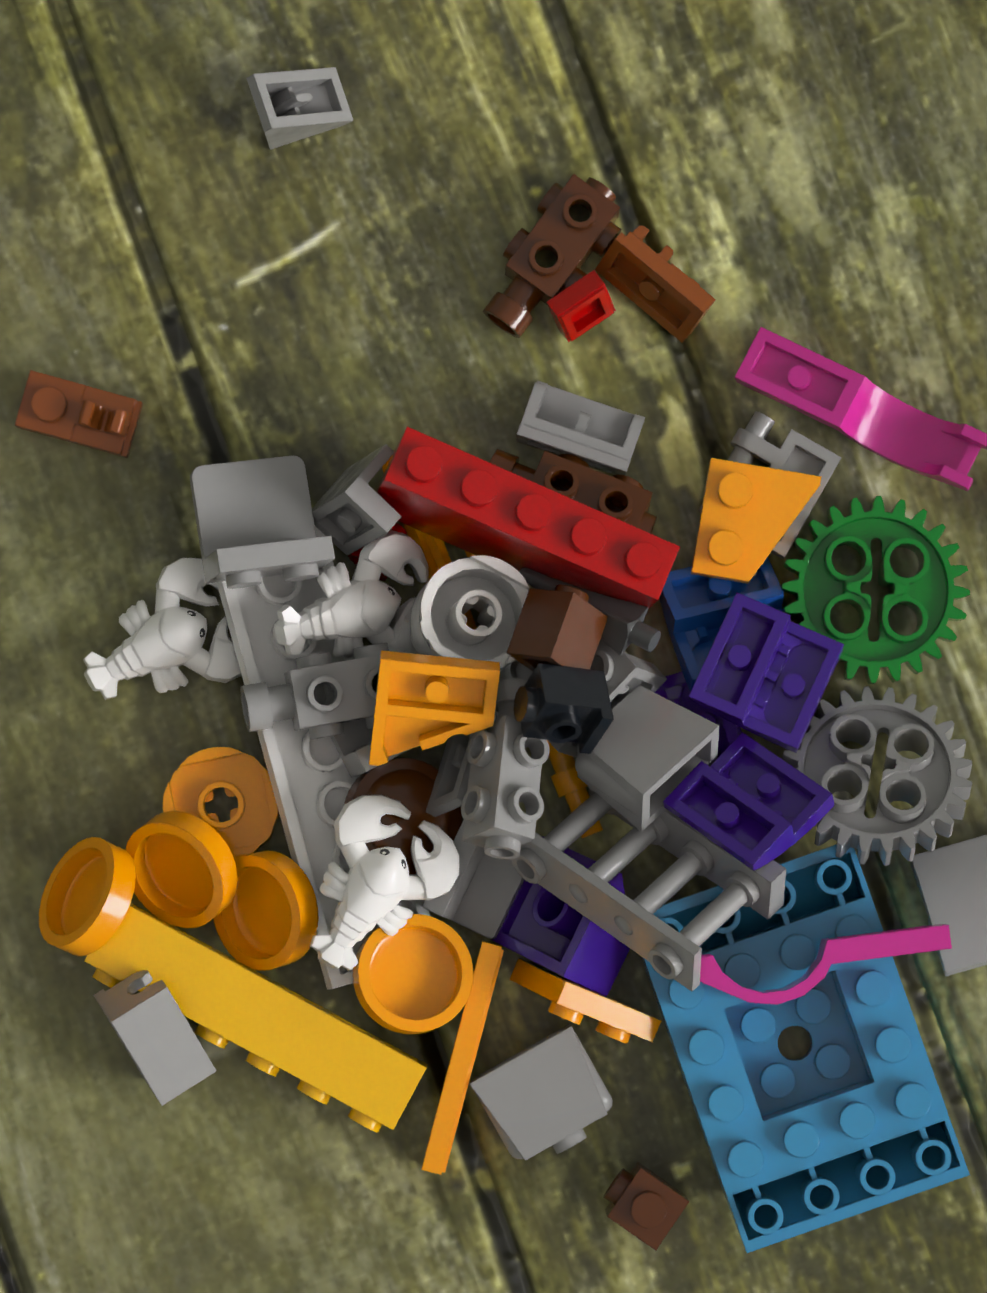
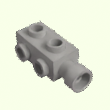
M388 643L354 648L355 659L332 663L330 653L296 658L297 669L284 673L286 684L267 687L265 682L241 686V703L248 732L273 728V722L292 719L294 731L308 729L310 740L345 734L343 722L365 719L367 730L372 729L376 692L372 688V679L379 672L381 650L389 651ZM320 683L328 684L334 691V699L329 705H321L314 698V689Z
M507 678L499 681L495 711L499 713L498 719L494 720L492 727L475 732L467 750L470 771L468 790L461 806V814L464 819L462 841L483 847L486 855L497 859H515L520 856L521 845L535 840L536 820L542 816L544 811V802L539 789L542 764L549 757V744L545 739L523 737L521 722L515 719L513 709L515 695L519 687L524 686L527 682V679ZM526 747H529L531 751V757H529L526 753ZM519 802H523L525 805L526 814L521 810Z

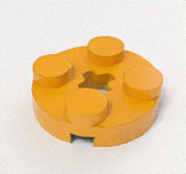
M230 747L207 748L187 757L173 773L163 795V812L180 811L202 819L220 834L228 845L234 859L255 853L272 837L279 817L268 770L255 757ZM218 788H224L228 797H236L238 800V808L230 810V820L220 822L216 813L208 814L206 811L205 803L214 800V790Z

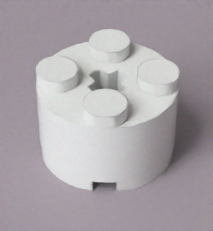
M487 555L458 559L441 567L420 590L412 606L410 639L414 649L423 655L500 662L501 672L507 667L505 665L515 661L506 652L529 591L526 580L518 570L507 562ZM470 608L479 612L477 622L480 626L475 630L466 625L467 617L464 614Z

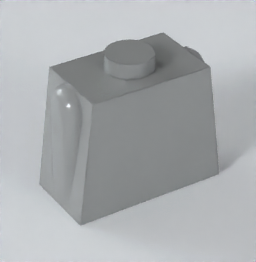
M639 685L612 708L614 720L592 753H580L578 747L575 769L579 779L642 832L667 810L663 805L665 798L701 761L711 766L718 758L719 725Z
M571 1023L472 1078L469 1082L506 1149L515 1159L528 1160L551 1146L556 1154L573 1147L587 1138L583 1128L607 1115V1111L611 1109L613 1103L608 1089Z

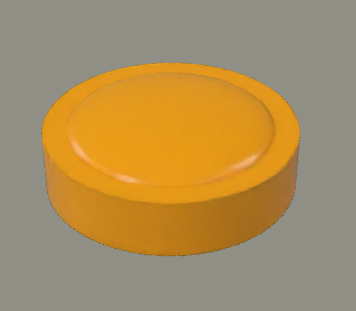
M180 811L163 812L154 816L136 830L127 842L125 850L131 855L136 872L134 893L145 908L160 920L181 928H196L210 922L232 902L238 884L235 860L220 834L202 819Z
M90 837L78 842L64 854L52 871L40 902L39 927L47 943L72 955L86 956L100 949L114 935L129 909L135 888L136 872L134 861L125 849L102 838Z
M260 851L235 858L238 874L236 894L232 902L213 918L217 933L224 947L242 965L259 971L272 970L298 961L310 949L312 937L316 935L318 927L317 900L308 877L296 862L276 851Z
M413 914L412 918L407 919V924L399 929L395 936H388L380 927H377L365 938L356 954L359 963L353 968V984L357 998L365 1012L376 1023L388 1030L402 1034H421L439 1028L451 1021L463 1009L470 996L474 972L469 950L460 935L448 924L437 918L423 914Z

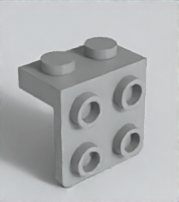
M293 455L202 465L195 468L190 474V485L206 584L226 581L228 589L245 588L261 584V577L283 574L285 582L308 580L318 577V570L335 559L332 536L316 537L304 461L300 457Z

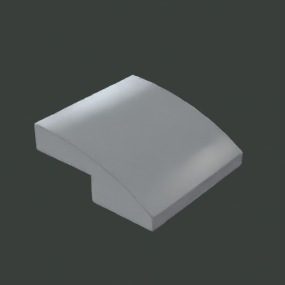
M987 835L937 848L932 852L926 851L914 855L913 861L910 864L928 915V925H949L952 949L937 950L945 977L987 965Z

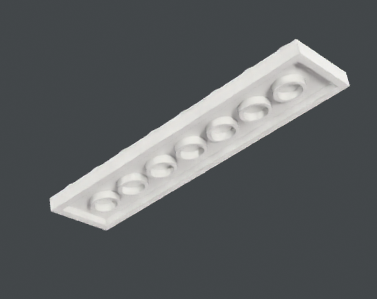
M315 526L316 537L326 536ZM333 560L319 569V574L326 572L328 568L334 566ZM283 574L261 577L262 583L259 585L237 589H228L226 581L217 582L244 685L265 682L267 687L286 684L284 673L297 669L296 658L330 653L332 663L355 659L354 655L352 657L342 656L341 658H335L333 655L334 639H306L301 655L286 654L285 646L277 642L274 624L279 620L277 610L284 605H288L297 613H300L304 607L313 604L319 598L325 597L324 591L317 581L318 577L302 581L285 582ZM320 683L314 689V698L321 705H329L334 699V691L328 684ZM292 719L273 722V728L257 731L291 859L304 871L316 896L318 906L316 935H329L332 928L331 922L335 916V909L340 901L323 895L320 892V886L323 883L325 871H328V864L332 861L337 863L346 873L350 870L340 847L336 843L334 822L344 807L349 789L360 775L351 778L331 737L310 740L308 729L294 731ZM401 900L398 903L399 906L412 910L413 914L430 916L429 910L422 907L425 900ZM373 930L367 932L364 938L361 941L356 942L355 945L352 947L355 956L365 938ZM319 960L327 990L353 983V969L349 971L342 966L333 969Z

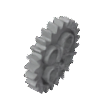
M869 686L863 688L861 701L856 702L845 690L840 691L838 708L822 699L819 702L818 718L813 716L797 753L785 750L783 760L829 792L845 791L851 793L855 798L841 800L833 796L834 807L815 825L817 830L814 844L820 846L831 838L836 840L835 856L838 858L842 857L850 847L856 848L859 864L863 865L867 861L870 851L879 853L884 866L890 864L892 851L898 849L908 861H913L916 843H919L930 852L934 851L937 840L936 833L949 838L954 827L953 819H963L966 808L964 800L969 799L972 782L967 780V778H970L972 760L962 758L965 753L966 741L965 739L950 740L955 723L950 720L936 725L934 722L938 707L932 705L920 713L915 710L917 695L913 693L903 704L896 703L894 689L890 687L886 690L882 700L874 699ZM884 732L888 735V744L877 810L874 818H867L864 815L876 739L879 733ZM845 741H854L856 743H859L863 747L859 749H849L844 747L840 743H843ZM912 751L921 757L908 759L902 757L898 752ZM904 801L913 806V808L900 810L894 808L889 803Z

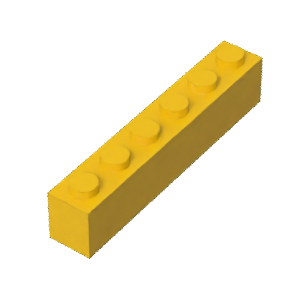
M132 902L114 935L100 949L87 955L84 960L86 963L96 967L92 977L110 988L136 972L148 970L153 981L147 986L163 980L183 1015L198 1023L194 1031L195 1034L225 1049L229 1041L249 1051L245 1061L269 1075L276 1077L280 1069L300 1079L297 1086L299 1091L325 1105L328 1104L331 1097L341 1101L352 1108L348 1114L350 1119L376 1133L379 1132L382 1125L394 1130L428 1066L425 1062L262 973L242 965L231 956L176 926L160 920L152 913ZM143 987V988L139 989L138 991L141 992V991H143L146 987Z

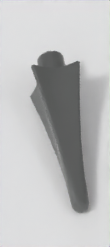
M526 567L520 569L519 572L523 575L527 584L535 589L555 590L556 585L562 584L575 587L588 594V603L608 617L601 639L620 656L631 643L648 652H652L657 646L661 632L644 623L648 607L583 589Z

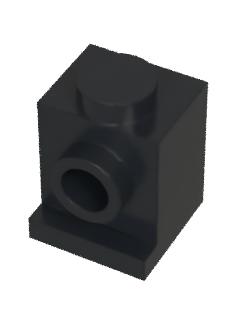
M538 663L526 684L519 687L514 699V716L518 722H521L523 737L545 739L554 743H578L580 753L591 754L614 720L604 671Z

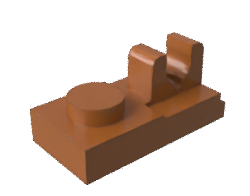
M638 226L626 236L621 232L615 238L595 270L683 343L694 331L716 299L673 263H668L673 256V250L668 245L660 253H656L643 242L650 231L645 226Z
M30 370L15 426L23 430L128 458L143 403L133 398Z

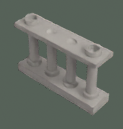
M590 787V797L544 838L535 833V840L521 845L520 856L512 859V866L515 867L523 879L529 883L541 885L649 961L655 971L666 979L676 980L691 992L700 985L702 948L699 946L742 906L751 907L769 919L784 903L786 868L776 861L772 860L763 867L753 871L669 810H665L641 832ZM606 813L614 814L633 827L632 830L588 869L564 853L572 843ZM650 844L660 845L679 858L634 900L608 883ZM695 875L705 876L724 889L680 932L653 915Z

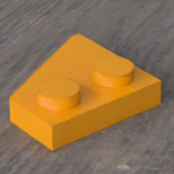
M521 959L517 960L509 979L551 1000L548 1012L580 1025L584 1015L599 1021L595 1031L625 1044H628L632 1034L653 1043L661 1024V1020L608 996L605 997L573 981L553 975Z

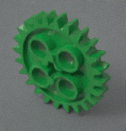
M881 496L873 498L870 511L864 512L857 498H852L849 501V516L844 517L833 505L827 510L830 523L828 528L814 519L808 524L809 530L815 538L813 542L803 538H796L793 545L804 556L802 560L787 559L783 565L787 570L797 575L796 580L780 585L783 592L796 595V601L783 608V612L789 615H799L802 621L799 625L844 644V650L839 661L845 663L844 680L847 681L854 677L858 668L865 669V677L868 684L876 683L882 668H885L892 682L899 681L902 663H905L914 674L922 672L923 668L919 654L923 653L930 659L939 660L942 654L935 640L955 641L957 638L956 634L946 624L948 621H962L966 619L967 614L954 607L953 602L970 595L969 589L954 585V578L968 571V568L964 565H950L948 560L960 548L958 543L941 547L938 539L946 528L944 524L927 531L923 527L927 511L922 509L912 519L905 517L906 505L905 500L902 499L896 503L890 513L885 512ZM878 539L881 542L878 584L882 587H888L889 594L878 600L877 624L879 635L878 640L873 642L868 638L872 599L869 594L861 593L860 586L871 581V541ZM850 546L859 553L861 567L857 574L843 575L834 568L831 557L836 547ZM903 547L915 553L919 566L914 577H901L891 568L890 556L895 548ZM836 603H848L856 608L860 621L854 633H841L833 627L830 620V612ZM894 605L908 606L915 613L917 625L911 635H899L890 627L888 615Z

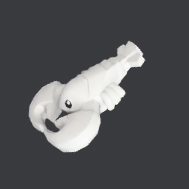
M390 530L387 534L363 547L351 581L346 565L342 562H339L336 567L331 566L326 572L319 574L317 581L324 591L325 597L319 598L313 604L304 607L300 613H297L288 605H284L277 610L279 620L274 624L278 644L285 646V651L288 655H301L306 639H334L333 655L335 658H341L342 656L352 657L354 655L353 649L363 647L362 639L366 637L373 645L388 643L389 651H405V653L419 654L414 649L410 639V616L416 598H410L399 607L402 598L395 589L379 581L381 573L402 585L413 586V577L407 575L404 570V566L409 564L417 581L421 583L428 582V563L421 547L408 535Z
M180 558L164 567L156 583L155 614L150 616L145 601L138 600L136 606L132 605L127 609L126 613H122L119 617L120 625L131 637L125 639L106 659L93 651L83 659L87 666L84 672L87 683L93 691H100L105 700L117 696L118 681L123 679L130 680L137 676L143 677L151 673L155 689L159 693L176 690L179 686L185 687L189 681L179 669V666L182 665L202 675L207 680L228 683L241 676L233 641L228 635L227 630L229 627L226 617L224 616L218 623L208 652L202 648L207 633L206 618L197 611L180 607V599L205 607L219 605L215 596L207 595L203 590L206 583L201 558ZM217 582L207 583L218 590Z
M361 795L344 805L334 822L336 843L340 847L350 870L346 873L333 861L328 864V871L324 873L320 892L340 902L335 909V916L331 922L332 928L329 935H313L310 947L318 951L317 959L333 969L342 966L350 971L359 963L352 947L356 942L361 941L367 932L373 930L376 924L388 936H395L399 929L407 924V919L412 918L413 911L399 906L398 903L401 900H432L446 895L459 876V854L453 840L438 825L425 820L420 823L418 828L430 839L433 844V851L428 853L423 848L422 839L413 835L410 849L417 876H409L407 861L400 848L382 847L369 851L365 843L392 837L402 830L397 823L389 826L380 822L382 816L386 814L395 815L405 820H408L411 816V811L400 801L383 795Z

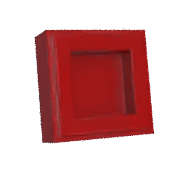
M595 270L546 302L557 328L568 343L574 341L616 311L605 283Z

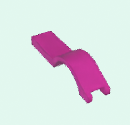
M760 327L735 375L737 383L841 432L867 450L913 472L968 491L973 483V478L967 475L980 449H987L986 433L967 424L945 421L922 412L888 394L873 384L866 376L763 327Z
M934 924L821 939L817 957L802 977L783 988L762 991L738 985L722 972L713 955L702 954L700 982L749 1003L778 1005L806 995L826 977L831 964L952 949L949 925Z

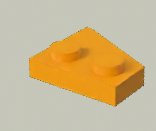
M711 458L691 574L748 584L818 489L821 483V476Z
M381 650L369 765L379 766L388 763L389 756L418 746H421L423 751L445 743L453 735H469L492 727L495 717L500 662Z

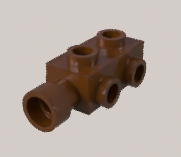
M573 174L564 187L556 182L538 205L537 211L542 214V217L529 233L524 228H521L505 249L503 256L509 260L505 267V275L512 279V282L503 294L496 292L484 308L483 313L499 328L513 337L520 338L533 321V317L530 314L540 300L547 305L546 302L587 275L580 268L594 251L603 257L615 238L620 234L621 228L614 224L618 219L620 207L614 203L616 199L615 194L604 184L591 177L584 182ZM575 205H582L590 211L591 216L586 221L577 222L571 218L569 210ZM549 250L556 256L557 262L549 268L541 267L535 261L537 253Z
M497 449L491 458L490 463L652 534L657 516L648 513L653 492L644 489L638 481L631 477L620 474L609 476L591 469L585 461L570 454H560L557 456L544 451L536 470L520 464L518 456Z

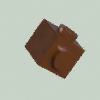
M559 584L556 585L555 590L529 588L506 653L531 671H534L538 663L590 669L608 617L588 603V594L575 587Z
M637 1162L631 1172L622 1168L603 1196L610 1202L605 1209L607 1217L654 1250L658 1249L689 1203L684 1193L639 1162Z

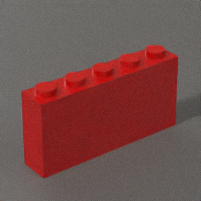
M408 426L395 448L394 454L391 456L376 490L402 516L398 520L399 522L476 556H492L507 562L518 571L526 567L571 585L648 608L659 600L680 549L678 545Z

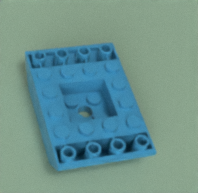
M836 845L781 863L780 865L786 868L783 906L769 919L751 907L742 906L699 946L702 948V954L713 955L722 972L740 986L758 991L778 989L787 986L805 974L817 957L821 939L883 931L855 849L850 847L842 857L838 858L835 856ZM715 886L664 904L653 915L680 932L724 889L720 886ZM893 956L831 964L826 977L806 995L778 1005L749 1003L702 982L691 992L676 980L666 979L655 971L650 962L642 957L719 1182L746 1253L970 1175ZM790 1026L803 1027L810 1037V1048L799 1059L785 1058L778 1048L780 1033Z

